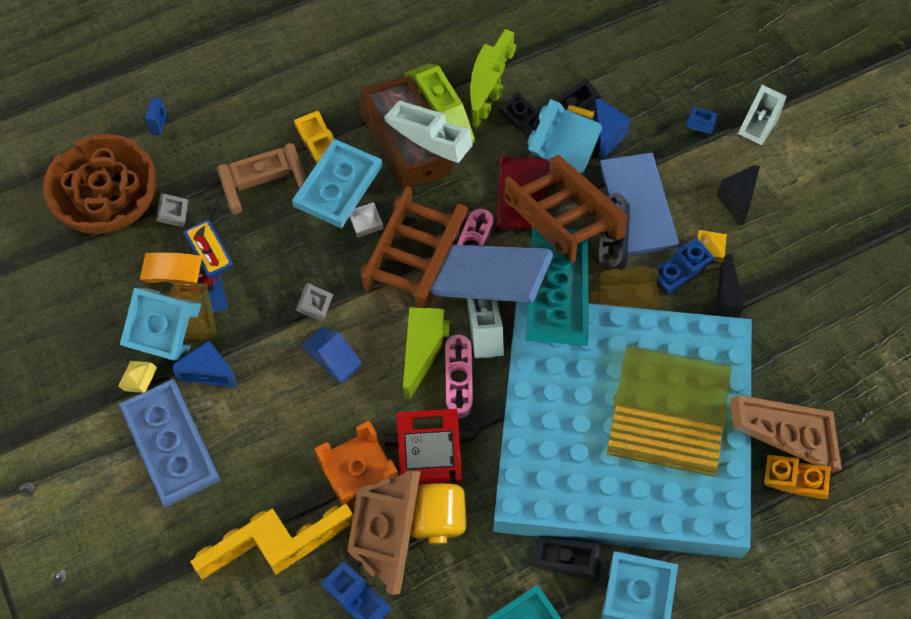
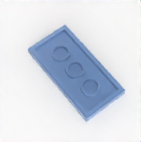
M653 153L600 160L599 167L607 196L613 193L621 194L630 205L628 257L678 249L679 241Z
M451 245L430 290L434 296L533 303L553 254L550 249Z
M174 378L147 390L145 393L119 403L164 508L221 481Z

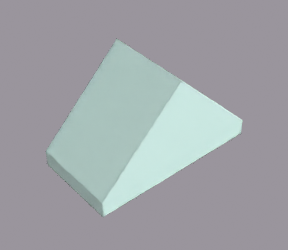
M762 85L738 134L763 145L779 119L787 96Z

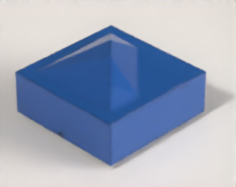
M152 97L145 120L151 135H160L167 113L161 98Z
M692 107L686 127L712 134L718 114Z

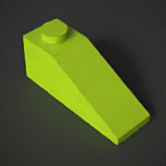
M409 307L403 380L404 399H411L441 352L444 337H449L450 320H445L444 309Z

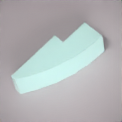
M399 100L384 117L385 122L414 143L456 163H459L473 146L469 129L447 123L445 114Z

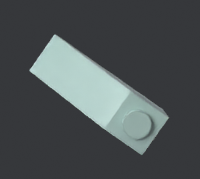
M466 298L475 358L503 356V326L497 300Z

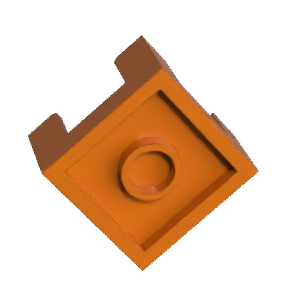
M370 421L356 427L357 437L333 449L330 448L328 442L314 448L318 462L342 506L347 504L349 509L355 507L358 488L374 485L381 480L398 476V471L392 460L387 459L380 447L377 434Z

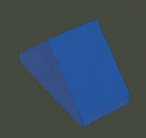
M596 99L594 121L602 125V131L597 141L599 158H605L628 135L631 119L604 100Z
M321 327L301 345V348L340 384L362 366V362L338 331Z
M210 341L173 365V371L180 382L236 388L237 381L232 369Z

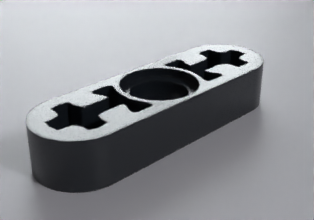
M613 193L607 197L615 205L619 203L621 205L619 208L628 215L625 237L616 241L615 239H609L607 232L603 231L600 233L599 263L608 272L618 273L625 268L628 259L630 205L621 194ZM614 252L618 258L613 259V264H610L608 260L613 258Z

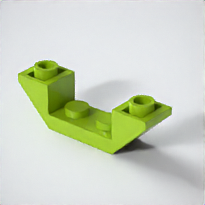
M427 63L404 73L405 77H411L418 92H422L433 111L445 114L447 123L469 129L472 143L475 142L463 103L439 65Z

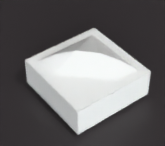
M374 202L355 208L349 216L357 238L383 230V223Z

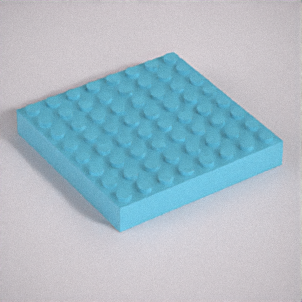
M516 302L493 532L743 559L750 549L751 436L733 428L730 399L737 395L751 397L752 319L588 304L589 338L587 346L526 341L528 302ZM619 407L722 428V433L614 412V409ZM613 415L721 437V440L716 442L614 421ZM615 424L718 445L720 447L719 451L614 430L611 429V426ZM610 432L718 454V460L610 438ZM611 441L717 463V469L609 447L608 443Z

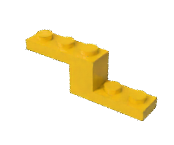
M347 504L340 508L335 506L323 515V519L315 524L309 523L297 531V536L292 538L273 508L267 512L261 511L254 515L246 526L241 529H233L225 534L223 540L218 544L201 549L195 555L196 558L190 562L203 580L257 545L273 572L277 575L352 525L353 513Z

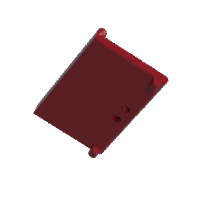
M503 154V157H500L496 214L497 229L532 231V225L512 206L506 203L504 199L505 178L510 176L520 187L548 174V159L508 157L507 154ZM547 187L530 194V196L536 202L547 198Z

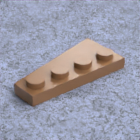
M741 395L730 399L734 429L814 465L829 466L832 473L842 470L832 411Z

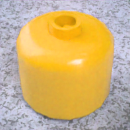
M445 483L419 485L410 536L416 539H428V544L437 545L446 544L447 538L463 534L467 526L464 489L456 484Z

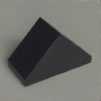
M757 165L722 179L717 196L740 225H744L749 212L760 168Z

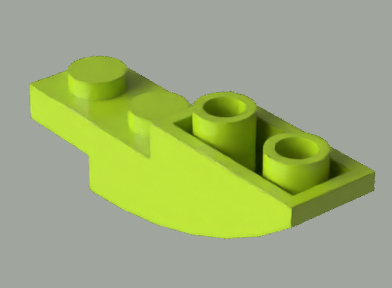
M507 29L503 31L494 47L487 44L483 45L474 64L470 85V113L472 125L478 127L482 119L488 117L494 99H499L503 90L501 75L505 68V62L513 57L516 50L514 32Z

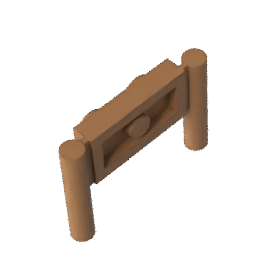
M292 143L285 145L284 148H278L230 163V165L222 164L217 167L233 214H238L242 211L235 188H238V191L285 177L290 175L291 170L299 189L307 179L296 148Z

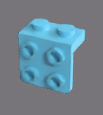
M550 99L548 105H544L540 111V123L537 130H533L529 136L528 150L536 157L548 159V162H550L551 157L559 154L579 173H583L600 137L602 125L565 110L559 102Z

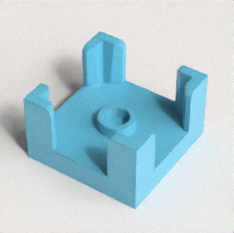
M134 288L120 345L171 360H181L188 355L190 345H183L189 317H198L201 303L160 294L159 291L147 288Z
M614 551L609 565V580L601 619H671L678 564Z

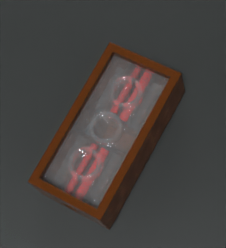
M410 76L361 89L359 111L401 190H404L406 186H417L451 174L453 161L419 146L385 122L384 117L399 100L427 108Z

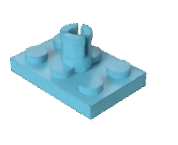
M333 139L293 198V207L342 228L381 169L382 159Z

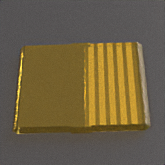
M626 345L619 387L614 396L613 408L615 409L607 455L716 477L722 434L727 422L726 405L731 365Z

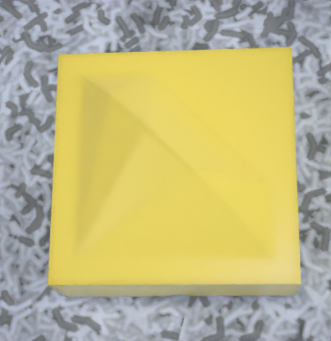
M130 361L118 387L127 392L145 393L157 367L151 362Z

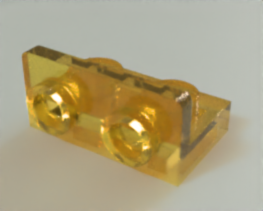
M641 266L632 270L614 268L601 272L598 283L601 305L660 310L661 305L656 282L658 276L657 268Z
M173 284L169 294L166 296L201 303L198 317H189L184 341L186 339L214 338L217 330L207 284Z

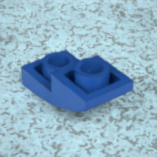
M696 238L676 250L672 258L652 269L649 276L663 293L668 296L703 271L715 258Z

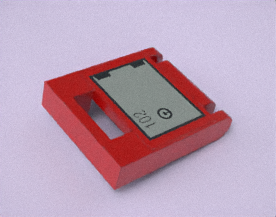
M457 409L398 412L397 428L400 475L405 474L409 470L420 471L418 486L439 483L450 484L449 471L455 470L454 477L456 483H462ZM442 418L443 428L413 430L412 419Z

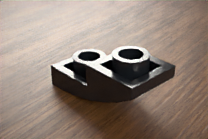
M517 92L498 112L509 123L529 137L531 132L538 128L540 123L539 114L542 108L535 109Z

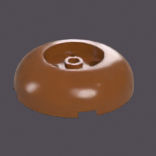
M100 134L85 137L72 143L74 147L62 155L59 153L50 163L43 183L45 200L52 213L63 224L76 231L88 234H106L121 230L134 223L145 213L155 194L156 172L149 154L140 148L135 141L123 136ZM121 176V182H115L114 178Z

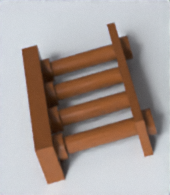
M559 154L550 158L547 175L520 187L510 176L505 178L504 199L506 203L523 216L554 246L557 253L563 255L570 263L576 261L577 244L603 231L610 234L616 241L625 237L628 215ZM552 184L562 190L539 202H536L530 196V194ZM567 200L574 201L578 205V207L555 218L546 211ZM585 215L590 216L595 221V223L573 234H570L563 227Z
M406 186L402 196H397L393 207L394 212L369 262L363 264L360 278H362L363 289L368 292L374 280L412 293V296L415 297V308H428L434 296L430 289L451 245H457L468 220V207L457 204L454 212L449 214L413 203L412 188ZM407 213H411L443 224L446 229L443 235L439 234L437 237L402 225ZM396 235H400L434 247L435 253L432 258L424 259L391 246ZM388 257L422 269L425 274L421 281L413 282L382 271L380 268L385 258Z

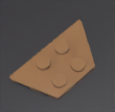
M409 470L403 475L379 481L377 484L367 485L357 490L347 551L357 561L362 562L365 570L372 577H378L387 586L385 590L392 595L401 593L420 471Z

